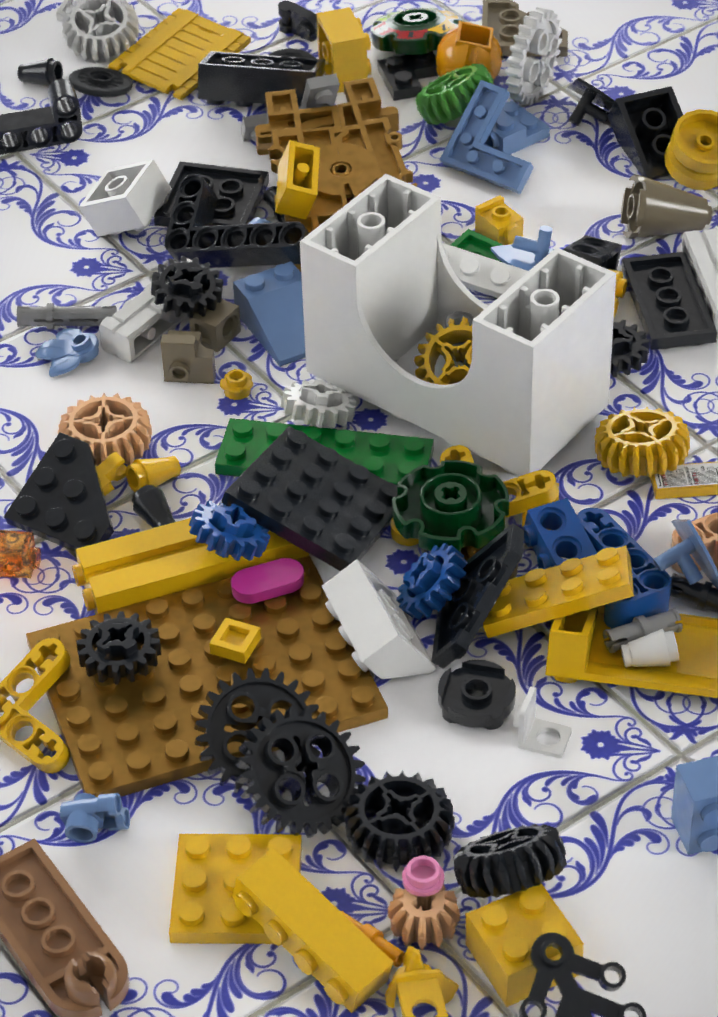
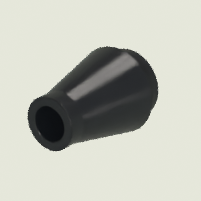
M53 58L20 64L17 70L18 79L21 82L50 86L55 80L63 79V67L60 61H55Z
M146 485L134 493L132 497L133 511L152 528L176 522L163 490L156 488L154 485Z

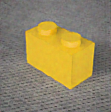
M289 140L278 164L276 213L306 220L318 193L320 147Z

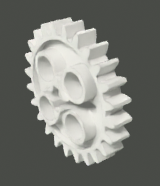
M536 7L535 10L531 9L529 16H524V25L519 24V34H514L515 43L514 46H510L512 54L507 59V62L510 64L505 71V74L509 75L505 84L509 85L507 90L510 93V99H513L514 102L525 105H532L533 101L537 102L539 95L543 96L544 87H549V78L554 76L553 67L558 64L556 56L561 52L558 50V47L562 42V39L559 38L562 32V28H559L561 20L557 19L558 13H554V10L543 7ZM530 52L542 56L541 61L527 57L526 53Z

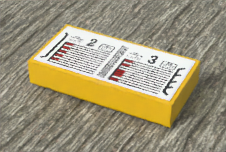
M718 461L677 465V469L674 471L666 470L665 475L653 474L650 479L655 499L718 495Z

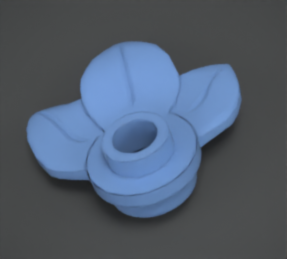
M67 328L59 331L56 339L44 342L37 349L35 356L40 359L52 360L49 375L50 377H55L72 371L80 363L93 360L99 353V340L93 333H84L77 328Z

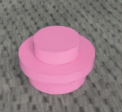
M417 856L411 859L402 872L404 888L415 896L427 897L434 895L444 885L445 875L442 867L434 858L429 856Z

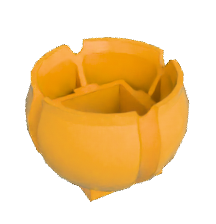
M459 21V25L444 35L438 45L436 71L439 77L465 65L483 64L488 72L491 73L493 80H495L502 65V49L497 38L493 35L494 28Z

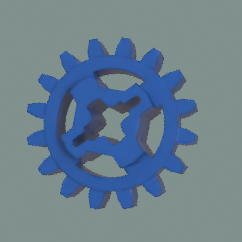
M207 501L206 506L200 503L197 509H194L189 522V526H191L189 532L197 536L195 540L197 543H206L208 545L206 550H216L215 554L228 558V555H232L236 561H239L241 556L249 561H252L254 556L260 558L262 553L265 552L270 539L268 529L257 524L256 519L249 517L243 511L244 508L233 503L229 507L221 503V501L219 505L212 501Z
M443 543L440 548L437 545L433 546L430 554L424 552L419 556L418 562H413L411 565L412 569L403 576L404 584L398 587V591L401 593L396 598V601L400 603L399 608L417 620H420L423 615L429 618L433 610L439 612L445 606L446 600L450 601L452 599L451 594L460 588V579L466 575V572L463 570L467 565V561L463 559L464 555L452 545L449 546Z

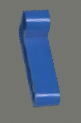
M599 508L581 510L577 516L597 553L609 547L619 548L627 546L631 557L634 596L605 604V624L612 629L631 623L634 617L640 615L647 618L669 611L670 575L665 570L660 572L654 564L653 558L607 512Z

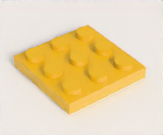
M179 834L169 926L170 943L274 944L266 936L263 927L252 916L247 917L242 914L235 905L232 898L235 880L241 872L272 847L301 873L302 834L298 836L293 834Z

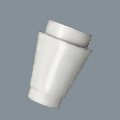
M663 629L630 641L628 644L620 645L625 668L631 666H671V662L679 661V652L673 630L664 632Z

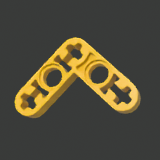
M461 445L447 448L440 456V462L457 460L474 463L470 450ZM538 470L503 481L509 495L516 496L513 501L509 502V515L505 516V518L552 503L557 499L559 488L555 475L548 470Z
M47 638L36 644L0 683V712H4L0 717V740L47 774H53L65 768L70 759V752L59 735L29 714L28 711L70 665L71 658L63 643L56 638ZM48 655H57L53 661L51 659L45 660ZM36 667L40 672H43L42 675H38V673L35 671ZM27 678L34 679L33 686L27 692H16L17 685L22 680ZM9 696H11L15 701L14 704H12L10 700H7ZM25 726L33 727V732L28 739L24 741L15 740V735L19 729ZM43 743L50 751H56V754L53 757L44 756L39 746Z

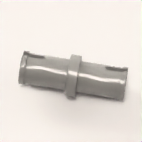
M675 608L647 618L643 615L634 617L631 623L612 629H605L603 631V638H609L610 640L604 641V644L610 653H615L621 650L620 645L628 644L630 641L663 629L664 632L672 630L674 633L681 632L682 623H675L680 621L681 617Z

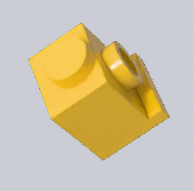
M499 195L475 206V232L503 245L512 244L516 235L523 237L524 218L504 203L503 196Z

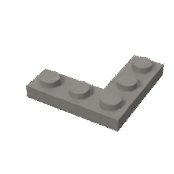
M337 73L308 78L302 104L298 108L308 109L334 106L340 85ZM268 113L242 118L240 131L243 141L252 140L256 142L255 127L261 124H269Z

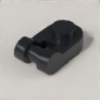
M289 0L278 3V14L281 16L279 20L280 32L285 34L293 33L310 42L317 39V16L314 12Z

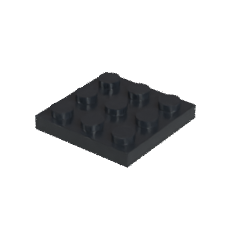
M180 161L169 183L172 190L165 198L164 205L155 212L154 223L156 226L168 227L180 182L188 175L199 174L218 198L211 226L248 224L253 220L269 184V172Z

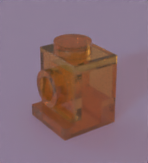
M0 530V577L31 579L34 569H39L41 563V549L35 547L33 532Z

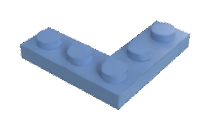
M481 80L439 160L443 165L521 194L534 169L531 162L484 145L510 93L505 88Z

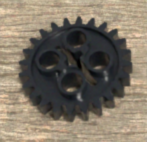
M248 668L245 680H242L234 672L230 678L231 686L222 680L218 681L216 687L220 695L209 691L205 699L211 706L200 705L198 714L206 720L196 721L194 729L205 734L196 737L194 743L197 746H206L207 748L200 753L199 760L206 761L211 759L213 763L207 773L209 775L218 771L223 773L219 783L221 786L225 785L230 779L234 781L235 794L241 790L243 785L248 786L247 784L236 782V778L246 772V770L235 766V762L241 757L231 755L227 745L231 742H240L242 744L245 741L250 742L246 734L252 728H255L256 724L263 717L270 720L271 710L275 708L288 710L291 706H294L298 717L306 707H310L312 716L319 708L318 704L308 706L305 704L310 695L309 690L299 695L295 692L298 680H294L288 686L283 684V672H280L275 680L270 679L268 668L264 669L260 678H256L252 668ZM239 703L245 704L249 707L251 716L243 719L238 718L233 714L231 707ZM230 726L236 729V731L227 732L224 730V727ZM294 738L293 740L296 742L298 746V741L296 738ZM310 743L311 752L319 757L321 752L312 746L315 744ZM279 786V790L282 793L288 790L283 786Z
M294 706L286 710L284 716L279 710H275L270 715V720L263 717L256 724L258 729L252 728L246 734L250 742L245 741L238 749L246 756L236 761L235 766L246 770V772L236 778V782L248 785V789L240 796L242 799L253 797L255 803L251 806L250 813L261 809L264 812L261 824L265 825L271 819L275 820L276 833H280L286 826L290 827V834L298 836L302 829H304L307 838L317 834L318 829L323 835L332 830V824L338 827L344 822V813L346 812V807H348L350 795L356 794L357 789L355 787L366 781L365 777L356 774V771L362 768L365 762L353 759V755L360 747H348L346 741L351 736L350 731L341 735L336 732L339 727V720L334 721L331 725L325 724L326 712H321L313 719L310 707H306L299 717ZM293 738H296V739H297V741H298V746H297L296 742L293 740ZM310 743L317 745L321 749L322 758L315 756L311 752ZM272 747H276L283 752L285 762L279 761L273 756ZM317 782L326 785L329 790V797H325L318 791ZM279 786H283L290 791L292 801L283 799L279 793ZM303 798L305 799V801L308 803L309 806H305L304 801H303Z

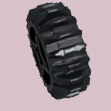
M403 770L399 776H391L386 771L381 780L371 776L368 785L359 784L356 794L350 795L348 807H346V812L344 813L346 837L348 842H351L354 853H362L365 863L376 860L379 869H382L387 864L392 865L396 872L401 865H407L411 859L417 856L441 857L444 847L450 844L453 829L455 828L453 805L451 804V799H447L444 788H436L433 778L422 781L419 772L413 777H407Z
M545 824L522 825L518 828H508L488 836H481L479 840L469 842L467 846L461 847L453 857L454 873L457 884H460L463 894L473 898L480 897L485 899L490 896L497 898L505 894L512 895L518 891H526L533 886H540L544 881L552 880L567 865L565 857L567 853L557 828Z

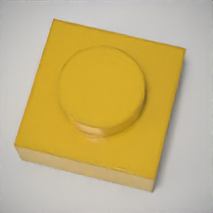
M225 617L209 643L210 654L245 664L261 639L260 627Z

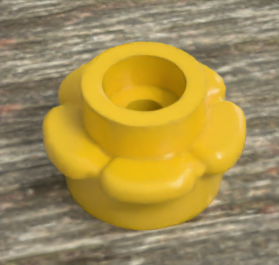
M240 369L230 370L220 380V387L224 390L227 398L232 400L244 399L251 393V388L253 387L252 376Z

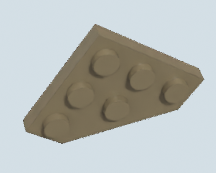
M483 0L482 26L494 28L493 35L501 46L502 56H511L510 46H514V34H519V24L524 25V16H529L530 12L525 13L520 10L519 4L513 0ZM562 28V32L559 35L562 42L558 47V50L561 52L556 58L568 57V31ZM527 52V53H526V56H527V57H531V56L542 57V56L537 55V54H534V53H530V52Z

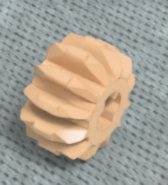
M444 885L439 892L427 897L415 896L406 889L396 888L393 894V901H390L388 906V918L391 922L393 935L402 936L405 947L416 942L423 951L427 943H432L440 948L443 938L453 939L455 926H458L460 921V909H458L454 891H446Z

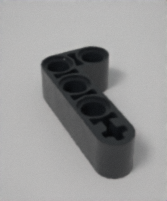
M58 79L50 84L48 88L49 107L0 115V155L68 144L77 141L81 137L83 128L80 104L75 88L69 80Z

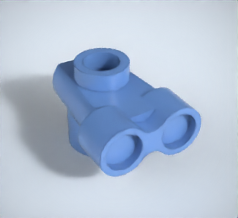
M80 793L75 796L74 801L62 802L60 806V818L66 826L65 835L75 842L89 843L97 838L98 829L114 831L127 830L130 827V812L127 807H123L119 793L99 794L98 797L89 793Z

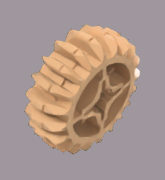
M103 393L102 397L95 398L90 395L89 400H77V406L67 407V413L61 415L57 431L58 434L61 432L88 443L93 452L96 466L100 465L110 454L116 451L125 460L124 464L131 465L134 459L143 458V452L149 449L152 426L147 410L142 408L140 402H132L131 397L121 399L118 393L113 397H107Z

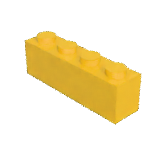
M273 847L236 877L232 898L239 911L247 917L252 916L263 927L266 936L272 943L277 946L282 945L293 956L296 965L303 973L307 975L312 974L324 986L326 994L333 1002L339 1005L343 1004L353 1013L388 982L394 962Z

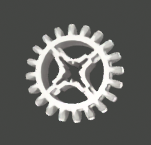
M73 0L72 7H67L65 16H63L62 34L69 49L73 50L75 56L82 54L84 60L93 57L95 62L99 58H104L108 62L111 56L117 58L120 52L126 51L129 46L135 44L139 34V19L133 4H128L127 0Z

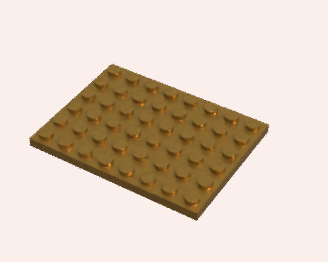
M310 555L295 559L302 564L304 569V583L300 589L261 602L246 604L236 600L232 595V577L26 634L30 651L40 641L47 638H56L63 643L70 654L71 661L69 667L48 689L46 694L64 742L69 749L71 761L84 793H89L96 797L99 794L119 793L122 797L207 772L213 763L212 760H199L200 753L207 748L206 746H197L194 743L196 737L205 734L194 729L196 721L206 720L198 714L200 705L211 706L205 699L209 691L220 695L216 687L218 681L222 680L231 686L230 678L234 672L242 680H245L248 668H252L256 678H260L264 669L268 668L270 679L275 680L279 673L283 672V684L287 686L294 680H298L295 692L299 695L309 690L310 695L305 704L307 706L318 704L319 706L312 718L315 719L321 712H326L325 724L331 725L336 720L340 721L337 733L388 718V706L370 671L364 672L357 665L352 657V653L355 652L354 647L345 641L338 630L342 625L340 620H336L325 605V602L329 599L322 588L324 582ZM119 611L124 612L125 618H130L133 614L137 613L139 614L140 622L146 619L151 620L152 628H157L159 631L161 655L157 656V666H148L149 674L147 676L136 673L134 674L135 682L131 683L127 677H123L119 685H115L113 678L108 677L106 681L101 683L99 682L98 673L89 677L86 673V667H80L76 642L81 639L80 631L82 629L91 630V620L101 623L104 621V614H109L112 619L117 618ZM225 617L260 627L261 639L245 664L210 654L209 643ZM48 655L45 660L51 659L53 661L57 655ZM239 703L231 707L233 714L238 718L243 719L251 716V711L245 704ZM275 708L271 710V714L275 710H279L284 716L286 710L281 708ZM230 726L224 727V730L227 732L236 731V729ZM231 742L227 745L231 755L235 757L246 756L238 750L242 743ZM272 747V752L280 750L276 747Z

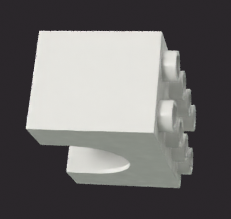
M388 174L383 175L300 240L306 372L335 385L337 388L345 390V393L362 398L388 411L397 419L409 421L442 437L452 446H465L470 452L501 466L504 471L520 476L541 470L609 405L616 286L615 272L556 247L488 306L476 298L462 284L447 259L441 235V197ZM466 312L474 317L472 320V362L465 378L457 383L448 385L433 384L417 378L415 370L419 367L416 366L414 358L415 356L422 355L417 349L418 344H428L425 338L426 332L436 335V324L442 325L443 329H445V320L451 313ZM441 354L435 365V376L437 378L443 373L441 369L446 363ZM453 359L456 367H458V364L460 365V367L464 366V364H462L460 361L456 362Z

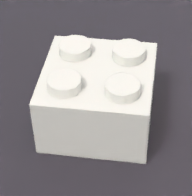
M154 159L115 167L104 172L80 204L79 209L97 237L109 234L115 236L133 229L140 231L151 223L152 216L164 205V200L172 188Z

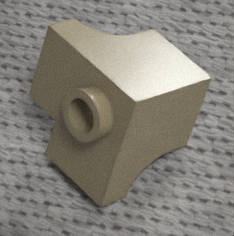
M168 330L167 334L162 335L160 343L164 382L215 383L214 349H208L203 346L201 332Z

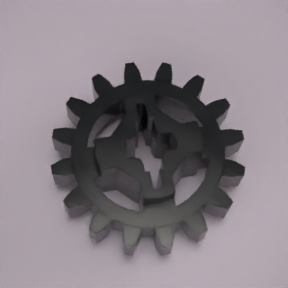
M181 256L180 262L170 258L168 259V266L159 264L158 272H153L151 295L155 296L154 303L156 305L164 303L163 311L165 313L175 310V317H180L182 313H187L189 319H193L194 313L198 312L204 317L206 316L207 309L215 311L216 304L221 303L223 279H219L218 270L210 271L211 264L209 262L200 265L199 258L195 257L192 262H187L185 256Z
M621 320L620 322L613 321L610 372L613 377H617L618 372L621 371L628 376L630 375L631 368L640 370L641 363H647L649 339H646V332H637L638 325L636 324L629 327L626 326V320Z
M119 611L117 618L112 619L109 614H104V621L101 623L91 620V630L82 629L80 631L81 639L76 642L80 667H86V673L89 677L98 673L99 682L101 683L106 681L108 677L113 678L115 685H119L123 677H127L131 683L135 682L134 674L140 673L147 676L149 674L148 666H157V656L161 655L158 629L152 628L151 620L149 619L140 622L139 614L137 613L133 614L130 618H125L124 612Z

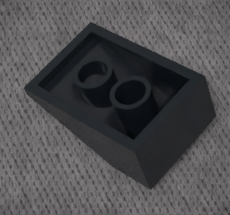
M672 86L616 98L608 114V119L621 148L642 176L650 179L670 176L665 166L664 155L671 140L674 127L678 119L683 116Z

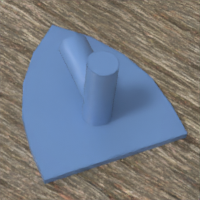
M543 225L540 226L538 240L516 235L513 245L491 247L490 250L503 263L529 271L554 250L549 248L553 229L550 226Z
M690 519L672 520L671 522L681 537L682 542L654 558V564L662 572L677 563L689 584L692 585L701 580L703 576L690 556L691 554L718 590V570Z

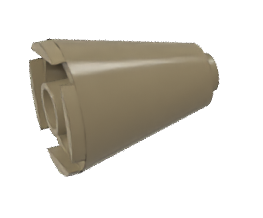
M634 174L630 177L629 180L634 181L632 188H625L621 208V223L627 224L628 232L622 231L626 238L636 239L684 233L687 231H700L705 228V225L710 224L712 207L708 205L707 199L642 175Z

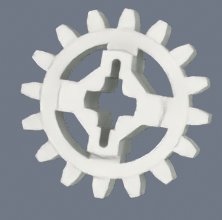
M303 380L302 385L292 382L291 387L285 386L281 408H284V414L292 415V420H303L304 425L311 424V426L318 428L328 425L331 428H335L336 424L346 426L347 422L353 421L357 400H353V394H345V390L334 388L333 384H327L324 380H314L313 383Z

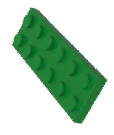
M230 418L215 461V474L240 477L290 426L295 430L304 432L309 438L325 447L334 449L339 455L353 463L367 468L369 472L383 480L397 485L412 470L422 465L430 467L434 452V439Z

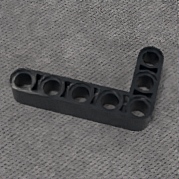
M199 174L188 175L180 182L164 240L166 250L176 262H180L181 256H185L192 261L195 257L199 258L200 265L209 262L211 264L210 268L268 266L284 264L290 261L293 264H301L300 240L309 234L302 223L294 221L211 226L218 199L215 192Z

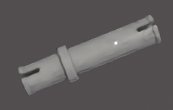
M47 303L46 306H17V327L47 326V329H54L55 326H100L104 318L111 317L117 312L116 305L54 306V303Z

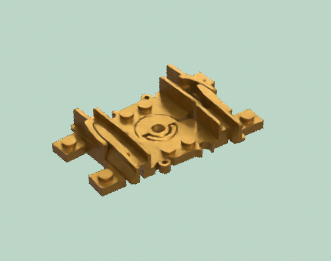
M373 77L343 82L344 93L348 103L335 106L299 109L295 89L265 92L269 124L257 125L255 127L257 154H269V159H274L271 160V171L278 175V164L289 140L320 147L318 193L306 220L284 215L285 222H300L311 233L347 204L346 198L353 200L383 175L388 174L407 183L413 182V171L406 169L400 153L403 145L402 135L397 132L399 130V112L393 106L381 108V98ZM276 195L274 196L275 206H276ZM294 264L301 272V264Z

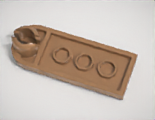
M35 838L1 855L0 938L49 1008L60 1017L102 1016L101 998L110 1011L115 1009L126 997L130 984L127 963L122 954Z

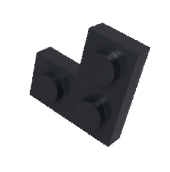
M433 51L425 54L393 55L386 59L377 60V70L394 101L416 97L422 90V85L418 79L439 76L436 71V55Z

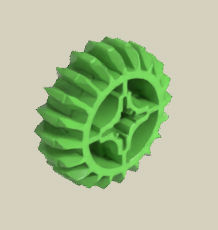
M472 64L470 66L465 65L459 69L456 68L454 71L447 72L445 75L438 77L435 81L430 82L428 86L422 88L421 92L416 96L415 102L420 115L427 124L433 125L445 124L450 120L454 121L461 117L479 82L483 80L494 84L491 73L488 72L483 64Z

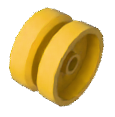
M704 109L687 112L678 119L674 127L671 140L664 155L665 166L671 177L688 188L708 190L718 187V112Z

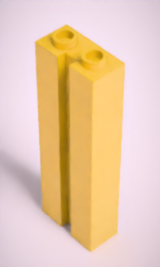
M191 518L77 548L75 550L78 564L72 565V570L77 586H84L85 588L82 590V595L87 611L94 610L95 614L233 577L236 572L245 568L281 558L295 560L309 556V553L269 531L270 539L265 552L262 553L260 558L254 556L252 561H249L241 556L240 560L236 561L232 555H228V558L221 557L215 554L216 550H206L208 546L206 543H197L195 541L197 536L189 532L191 526H189Z

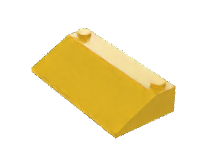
M605 605L560 617L553 621L549 632L545 675L554 676V679L559 682L574 683L577 680L718 698V618L679 613L681 620L675 623H682L683 627L681 632L674 633L679 652V661L671 662V666H631L626 668L621 650L610 653L604 644V641L610 639L603 638V631L611 629L604 622Z

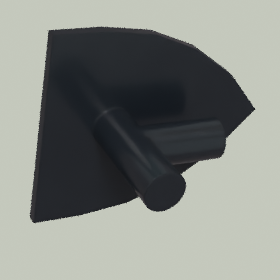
M579 77L570 83L567 88L582 97L568 121L579 126L587 113L604 124L608 119L609 113L597 105L610 111L615 101Z

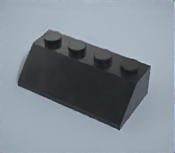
M210 51L198 64V99L207 100L208 104L214 105L223 104L224 101H231L241 107L253 106V103L264 104V107L267 108L265 92L295 89L298 107H300L307 79L324 76L325 59Z

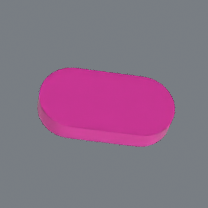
M281 558L242 569L236 572L231 579L232 595L239 602L253 604L295 592L304 583V569L300 562L291 558Z

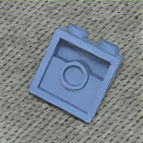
M511 100L505 103L484 145L511 155L550 137V126Z

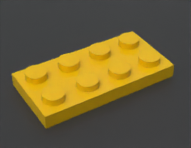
M627 546L605 548L595 555L581 559L571 558L564 561L561 565L547 569H533L523 576L509 579L483 622V628L487 637L491 638L633 597L631 557Z

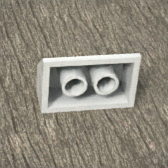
M358 559L322 585L329 599L325 602V605L336 620H340L342 625L338 630L345 641L354 647L355 652L352 653V657L364 672L370 669L383 680L430 674L437 669L435 664L431 662L432 659L406 612L399 608L400 603L396 601V594Z

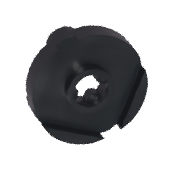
M468 660L462 662V668H458L453 672L449 668L439 680L438 703L442 709L444 720L449 723H457L473 728L484 727L488 730L498 729L502 726L503 719L510 715L515 706V682L513 678L510 680L505 675V669L496 663L486 660ZM475 690L482 691V696L474 697L469 694H474Z

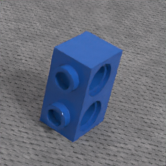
M568 498L527 510L525 525L522 526L524 542L528 547L533 548L537 556L538 568L547 569L561 565L564 561L571 558L581 559L597 554Z

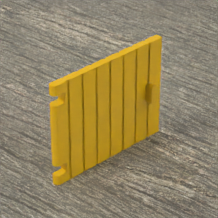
M179 7L145 34L144 37L140 38L135 44L119 55L117 59L108 64V68L117 71L123 68L122 74L165 94H169L174 90L173 97L182 101L198 88V64L210 51L239 53L251 43V37Z

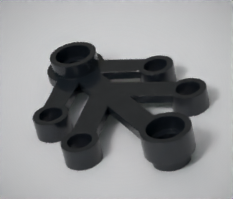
M546 933L535 940L531 947L530 959L537 973L528 998L522 1002L519 1008V1017H529L525 1012V1007L530 1004L536 1005L540 1009V1017H546L547 1006L544 1001L553 979L562 995L555 1017H593L591 1013L601 1017H624L625 1011L628 1010L636 1012L638 1017H646L645 1009L640 1004L629 1002L622 1005L581 989L572 973L598 981L602 989L614 992L619 990L626 980V971L622 965L617 962H608L603 965L574 953L571 942L558 933ZM550 947L556 948L560 952L561 958L555 961L550 960L546 956L545 950ZM605 971H615L619 976V982L615 984L609 983L605 979Z

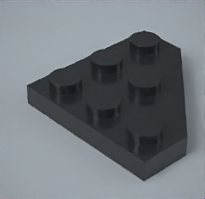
M59 432L4 515L6 522L76 552L75 549L109 540L114 529L107 511L104 492L89 444Z
M514 523L467 560V565L463 568L466 575L460 579V588L451 594L452 599L450 601L446 600L445 606L437 613L431 662L444 669L455 659L459 660L466 654L517 564L522 559L524 554V530Z

